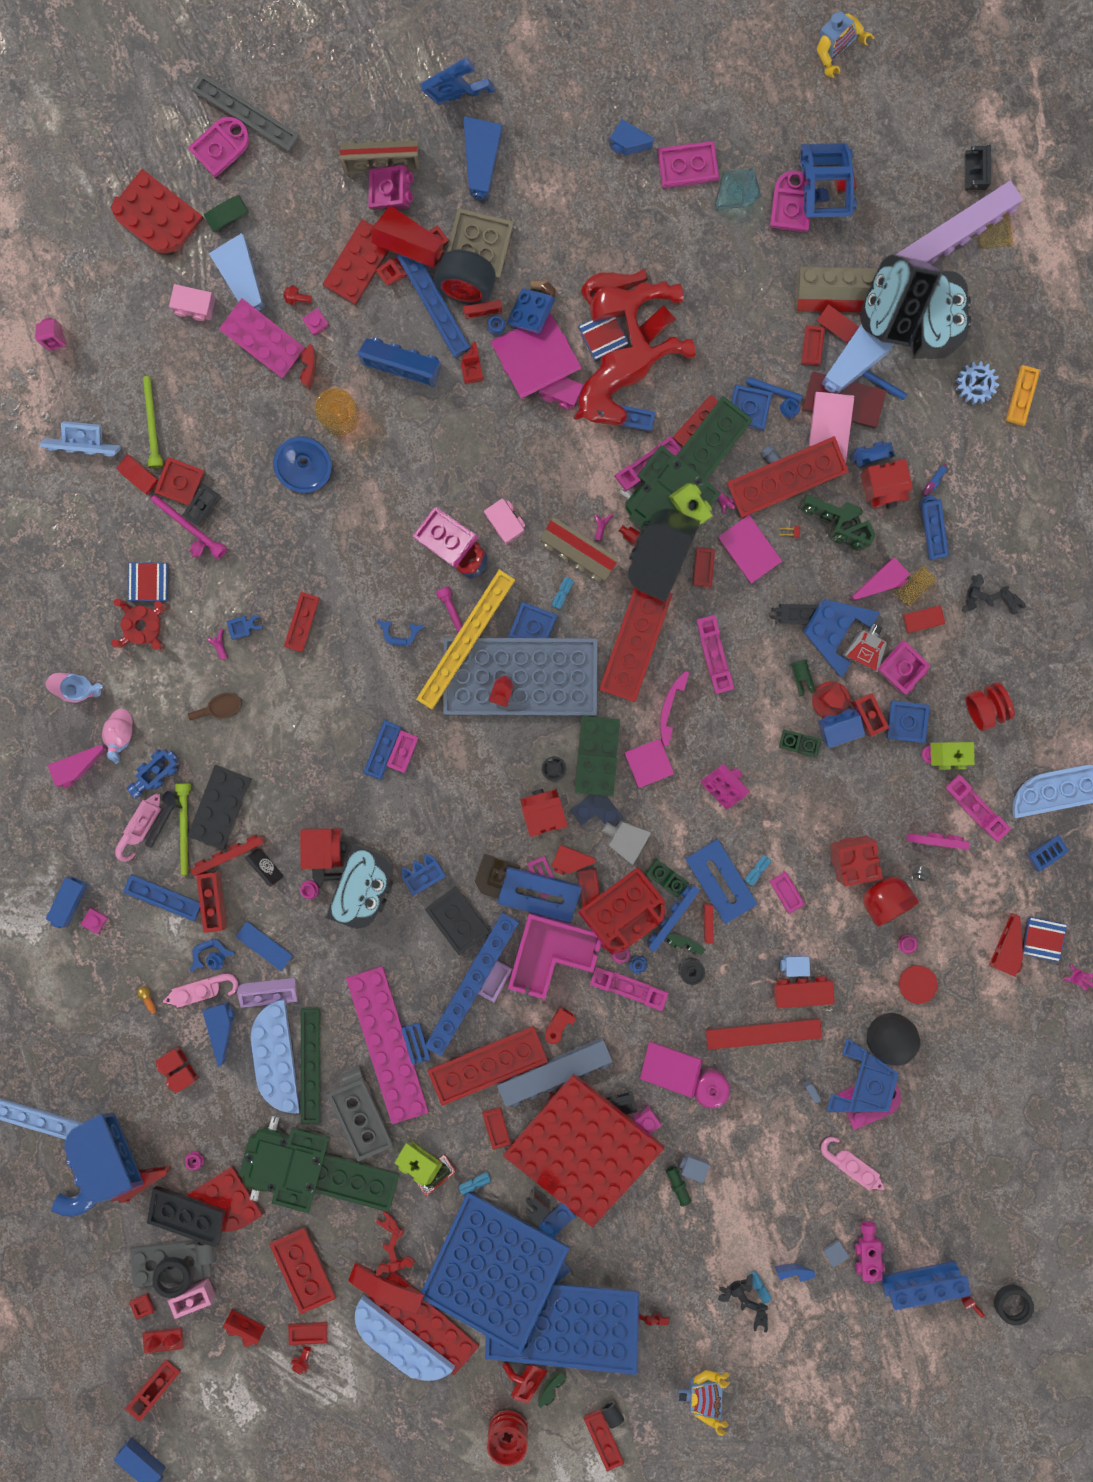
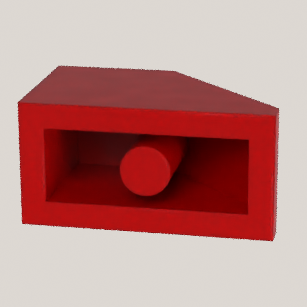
M560 844L551 866L554 867L555 872L564 875L565 872L570 874L594 864L596 859Z

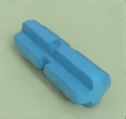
M568 577L563 579L559 588L560 591L557 592L552 602L554 608L561 609L567 597L566 594L569 593L574 581Z
M763 855L756 863L755 869H752L747 875L745 881L751 886L755 885L761 877V873H764L770 865L771 859Z
M485 1172L475 1177L474 1180L471 1179L459 1185V1190L462 1195H466L467 1192L470 1193L476 1190L477 1187L479 1189L489 1184L491 1177L488 1172Z
M752 1271L748 1274H753L752 1286L762 1302L766 1304L772 1300V1297L765 1285H763L757 1272Z

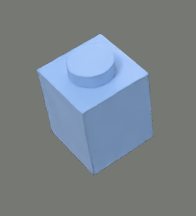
M807 954L783 955V960L780 961L781 972L784 971V975L787 977L810 976V957Z

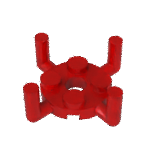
M114 599V605L120 607L125 612L120 623L124 636L120 640L113 639L111 645L116 648H122L129 641L140 645L152 643L153 649L162 651L164 645L157 638L161 631L159 615L167 608V605L161 601H156L154 603V610L145 606L131 608L124 600ZM140 620L146 622V628L143 631L137 629V623Z

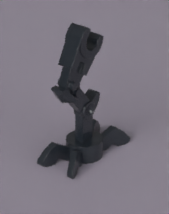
M977 574V576L972 575L971 577L973 583L970 584L967 591L966 605L963 606L962 612L974 610L977 607L975 601L978 598L986 601L988 606L993 607V601L1003 597L1012 614L1018 613L1016 610L1017 604L1020 608H1025L1026 604L1016 594L1008 590L1009 586L1002 587L999 592L991 595L980 592L979 587L984 583V579L981 574Z
M753 1274L748 1275L747 1279L732 1282L726 1288L719 1287V1291L722 1292L718 1297L719 1301L728 1302L731 1295L738 1297L741 1301L742 1311L747 1307L757 1312L753 1326L754 1331H757V1327L761 1325L764 1327V1332L767 1333L768 1314H766V1310H768V1306L762 1302L758 1304L750 1301L744 1294V1291H752Z

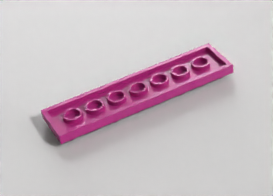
M380 966L346 977L391 1123L395 1124L429 1113L415 1065L411 1063L401 1030L402 1024L384 967Z

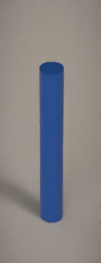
M868 370L861 375L901 400H904L907 395L904 391Z
M749 376L747 378V385L773 392V394L785 398H792L799 403L802 399V395Z

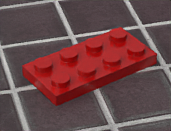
M363 219L358 224L323 282L324 287L355 306L376 274V269L381 266L390 251L372 243L373 225Z
M306 1227L270 1242L269 1246L300 1315L336 1299V1293Z

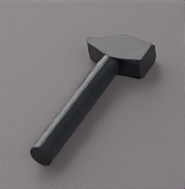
M166 791L162 797L166 807L145 843L149 848L153 847L173 808L182 809L179 798L171 791Z
M312 869V878L318 884L319 889L323 881H339L342 873H325L324 869Z

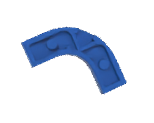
M560 1203L540 1222L538 1229L556 1238L560 1230L576 1217V1214L566 1205ZM565 1261L555 1283L571 1272V1268Z

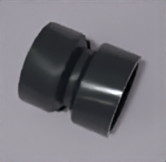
M549 757L542 764V774L549 781H559L566 774V764L559 757Z
M685 957L678 965V973L686 984L697 985L705 977V968L697 958Z

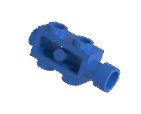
M157 750L151 755L153 760L148 764L145 762L137 768L138 773L135 776L138 780L126 787L127 791L134 798L140 797L145 788L148 790L158 789L164 783L162 780L167 775L170 777L178 770L176 768L180 764L177 761L178 756L172 750ZM166 759L169 761V766L167 767L164 765ZM152 772L155 773V779L153 780L150 778Z

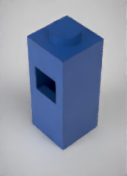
M73 876L65 877L46 917V920L50 921L52 926L61 928L70 924L88 883Z
M132 1437L114 1458V1461L138 1482H161L164 1478L162 1473L166 1467Z

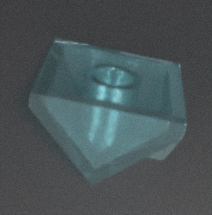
M749 168L723 172L714 209L742 208L759 199L761 193L755 170Z

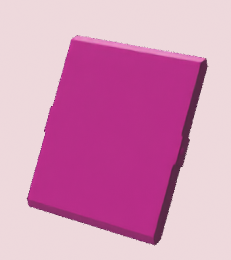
M550 312L540 334L516 328L490 341L502 363L504 372L509 376L520 398L581 369L580 363L569 346L568 339L562 334Z

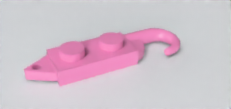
M158 793L147 800H142L125 828L124 835L115 849V856L118 860L123 862L130 861L136 855L133 852L129 856H123L122 852L127 844L135 845L144 839L161 810L159 807L160 795Z
M225 973L171 989L172 992L163 1000V1003L176 1005L178 1008L212 998L219 992V983L224 981H231L233 984V989L228 992L230 996L237 991L238 980L234 975Z
M828 1137L822 1142L821 1152L826 1159L866 1189L884 1190L879 1177L880 1174L850 1151L842 1150L835 1156L827 1149L830 1142L839 1143L840 1140L838 1138Z

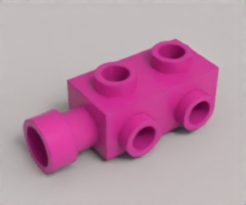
M862 1222L861 1233H863V1238H858V1243L855 1244L856 1256H859V1262H856L857 1275L860 1274L863 1281L875 1283L876 1281H881L882 1273H885L884 1262L881 1260V1254H884V1246L878 1237H875L876 1223Z

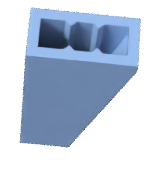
M241 233L210 252L209 255L238 302L243 298L261 313L265 306L248 243Z
M861 324L824 378L822 385L827 391L839 394L884 358L894 344L881 342L864 330Z

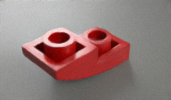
M311 344L304 348L301 353V362L307 368L302 370L300 382L308 389L312 386L316 371V351Z
M129 454L124 457L116 468L126 479L147 495L159 480Z

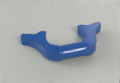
M377 620V623L383 629L385 641L390 645L410 646L414 642L417 633L425 628L424 625L415 626L411 623V635L406 639L396 638L389 635L391 621L383 622Z
M215 938L197 944L192 951L193 965L190 968V972H193L197 967H204V963L199 958V953L203 950L217 947L224 958L226 956H233L235 951L227 949L220 940Z

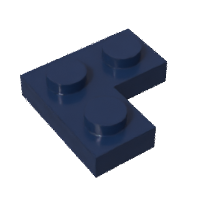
M590 794L570 810L581 826L596 814L604 824L608 822L611 825H615L623 819V816L610 799L604 795Z

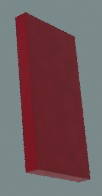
M812 371L802 410L813 412L815 392L832 393L827 391L822 385L826 377L825 374ZM852 382L839 393L854 396L851 422L877 428L887 390Z

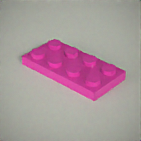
M241 298L219 328L220 331L282 379L305 348L243 298Z

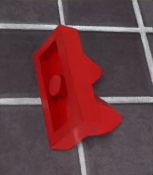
M232 1309L222 1328L226 1329L228 1336L238 1335L241 1337L245 1348L253 1344L257 1345L266 1327Z
M182 1327L144 1331L142 1334L144 1353L181 1350L184 1348Z

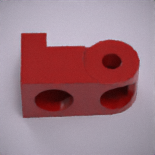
M559 1006L545 1030L546 1041L550 1044H557L561 1040L562 1032L567 1023L574 1024L576 1015Z

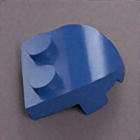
M884 441L874 443L871 448L866 449V446L855 449L850 459L852 463L857 462V466L861 467L895 457L892 442L884 443Z

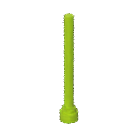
M144 376L143 385L151 452L149 459H147L148 468L158 469L163 468L164 463L163 458L158 453L151 377Z
M176 783L175 791L179 795L182 809L179 808L181 875H188L187 795L191 791V783Z

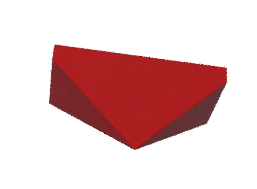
M663 305L639 328L647 343L650 344L675 322L676 318Z

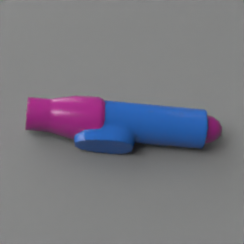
M946 464L940 466L932 479L927 483L922 495L927 496L931 491H935L941 482L940 479L947 471Z

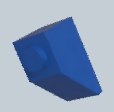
M621 119L610 137L609 146L615 153H622L626 156L652 149L655 138Z

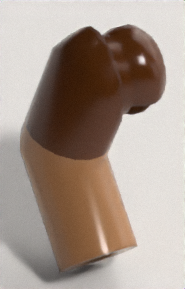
M531 281V290L543 291L545 294L552 295L555 298L556 290L549 282Z

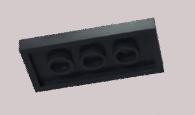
M214 765L188 837L225 850L252 778Z
M156 1185L152 1190L147 1223L216 1248L220 1243L226 1209Z

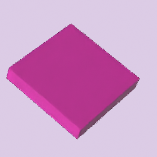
M660 738L624 752L638 788L674 774Z

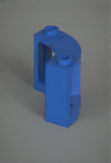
M847 143L801 144L800 166L802 175L806 176L807 185H804L803 213L806 217L853 216V210H856L857 199L854 198L853 150L849 149ZM814 165H842V167H814ZM844 180L845 208H814L815 181Z

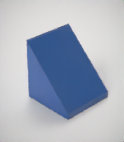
M821 187L815 189V203L829 201L828 189Z

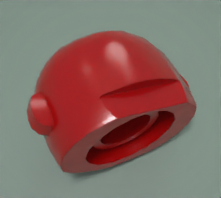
M895 876L887 877L871 886L863 896L864 907L877 927L890 922L919 904L917 897L903 879Z

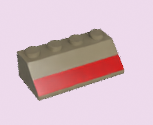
M407 138L403 141L387 139L384 142L367 140L365 143L348 141L341 144L339 159L344 174L369 173V169L404 165L410 171L421 170L418 140Z
M800 267L796 280V312H823L829 304L840 313H861L863 303L878 269Z
M552 517L540 539V542L543 543L542 547L550 552L552 550L559 553L558 557L565 562L570 560L575 563L574 567L584 573L586 570L591 574L590 577L598 583L601 581L605 583L618 562L617 557Z

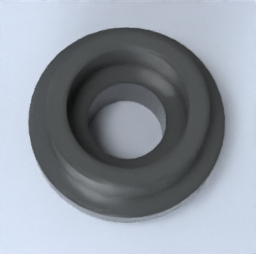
M915 866L912 871V875L917 880L926 881L927 878H931L929 868Z

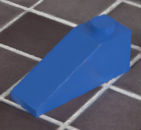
M229 1002L210 1006L202 1011L218 1066H222L226 1062L233 1017L235 1016L234 1009L229 1005Z

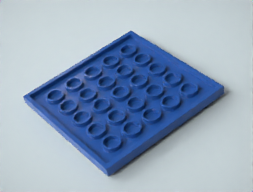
M467 1192L421 1293L425 1294L423 1300L521 1355L569 1252L570 1246L476 1194Z

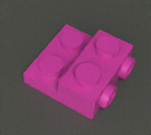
M404 165L369 169L368 208L377 210L392 206L397 210L409 209L410 203L413 202V194L410 191V184L414 180L412 172Z
M902 640L877 670L887 678V681L899 693L906 695L914 689L917 681L926 675L931 665L906 641Z

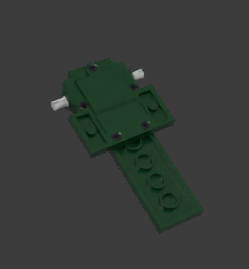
M722 396L676 456L660 445L637 475L645 482L643 486L633 493L629 490L624 492L623 488L619 491V493L627 498L624 508L629 515L627 519L642 530L644 524L648 525L653 515L659 510L673 509L678 511L668 496L687 483L695 484L701 491L699 496L703 502L706 500L711 507L721 492L706 480L753 419L726 397ZM691 500L688 503V508L694 510L696 502Z
M276 1116L271 1117L269 1126L260 1127L255 1134L250 1135L239 1175L243 1176L244 1186L252 1189L250 1200L257 1201L260 1191H269L274 1193L271 1204L309 1213L314 1194L318 1193L374 1209L390 1211L400 1173L327 1154L326 1149L330 1136L296 1127L291 1128L290 1136L277 1128L280 1118Z

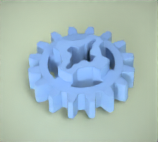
M982 361L977 366L975 362H972L970 367L966 365L963 371L958 373V376L961 378L955 381L960 384L956 390H961L962 393L959 397L965 396V402L971 399L972 405L976 404L977 401L983 404L985 400L989 401L992 398L991 395L996 394L997 391L993 388L999 386L995 382L999 377L993 376L995 369L990 371V364L983 367ZM982 379V381L980 382V384L975 385L974 387H972V385H974L976 381H979V380Z

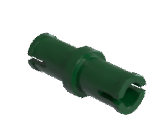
M677 1166L667 1168L665 1172L672 1184V1191L676 1193L680 1206L689 1205L691 1199L685 1188L686 1183L681 1179Z

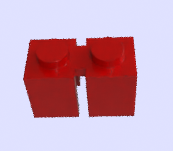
M177 1046L155 1061L156 1069L161 1075L166 1076V1085L175 1094L199 1078L191 1064L186 1065L174 1074L172 1073L173 1070L188 1060L180 1046Z

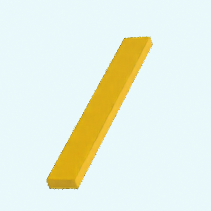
M500 569L498 570L416 700L430 709H434L515 582L514 578Z

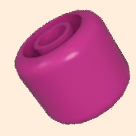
M710 1067L701 1069L694 1094L696 1100L707 1108L722 1106L729 1098V1082L718 1069Z

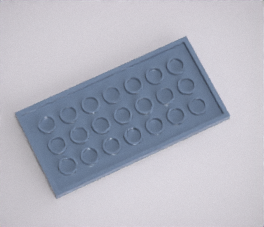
M444 638V655L455 638ZM478 638L443 693V715H597V639ZM508 675L513 682V690L507 707L489 702L494 682L499 677Z

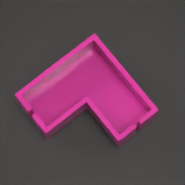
M529 912L508 989L525 994L526 987H528V995L545 999L555 963H561L593 973L598 957L594 949L599 952L601 941L591 929Z

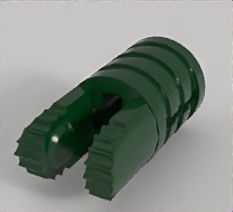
M807 659L790 664L794 672L799 696L805 695L802 680H807L811 693L816 692Z

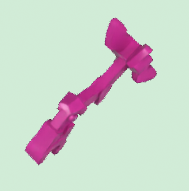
M1071 964L1070 968L1073 970V975L1071 977H1064L1063 980L1072 982L1082 987L1085 991L1089 989V986L1093 988V982L1089 981L1093 980V973L1087 974Z

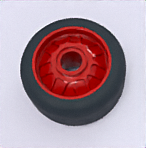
M451 250L446 252L439 261L435 275V284L438 290L447 298L462 304L474 305L488 300L493 289L496 273L493 265L481 255L467 250Z

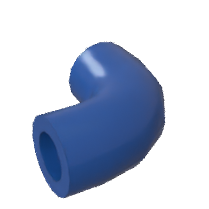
M82 1192L75 1197L59 1193L53 1203L51 1212L73 1217L86 1213L93 1208L96 1202L87 1199Z

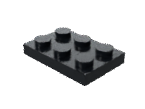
M456 886L425 908L427 914L458 955L490 933Z

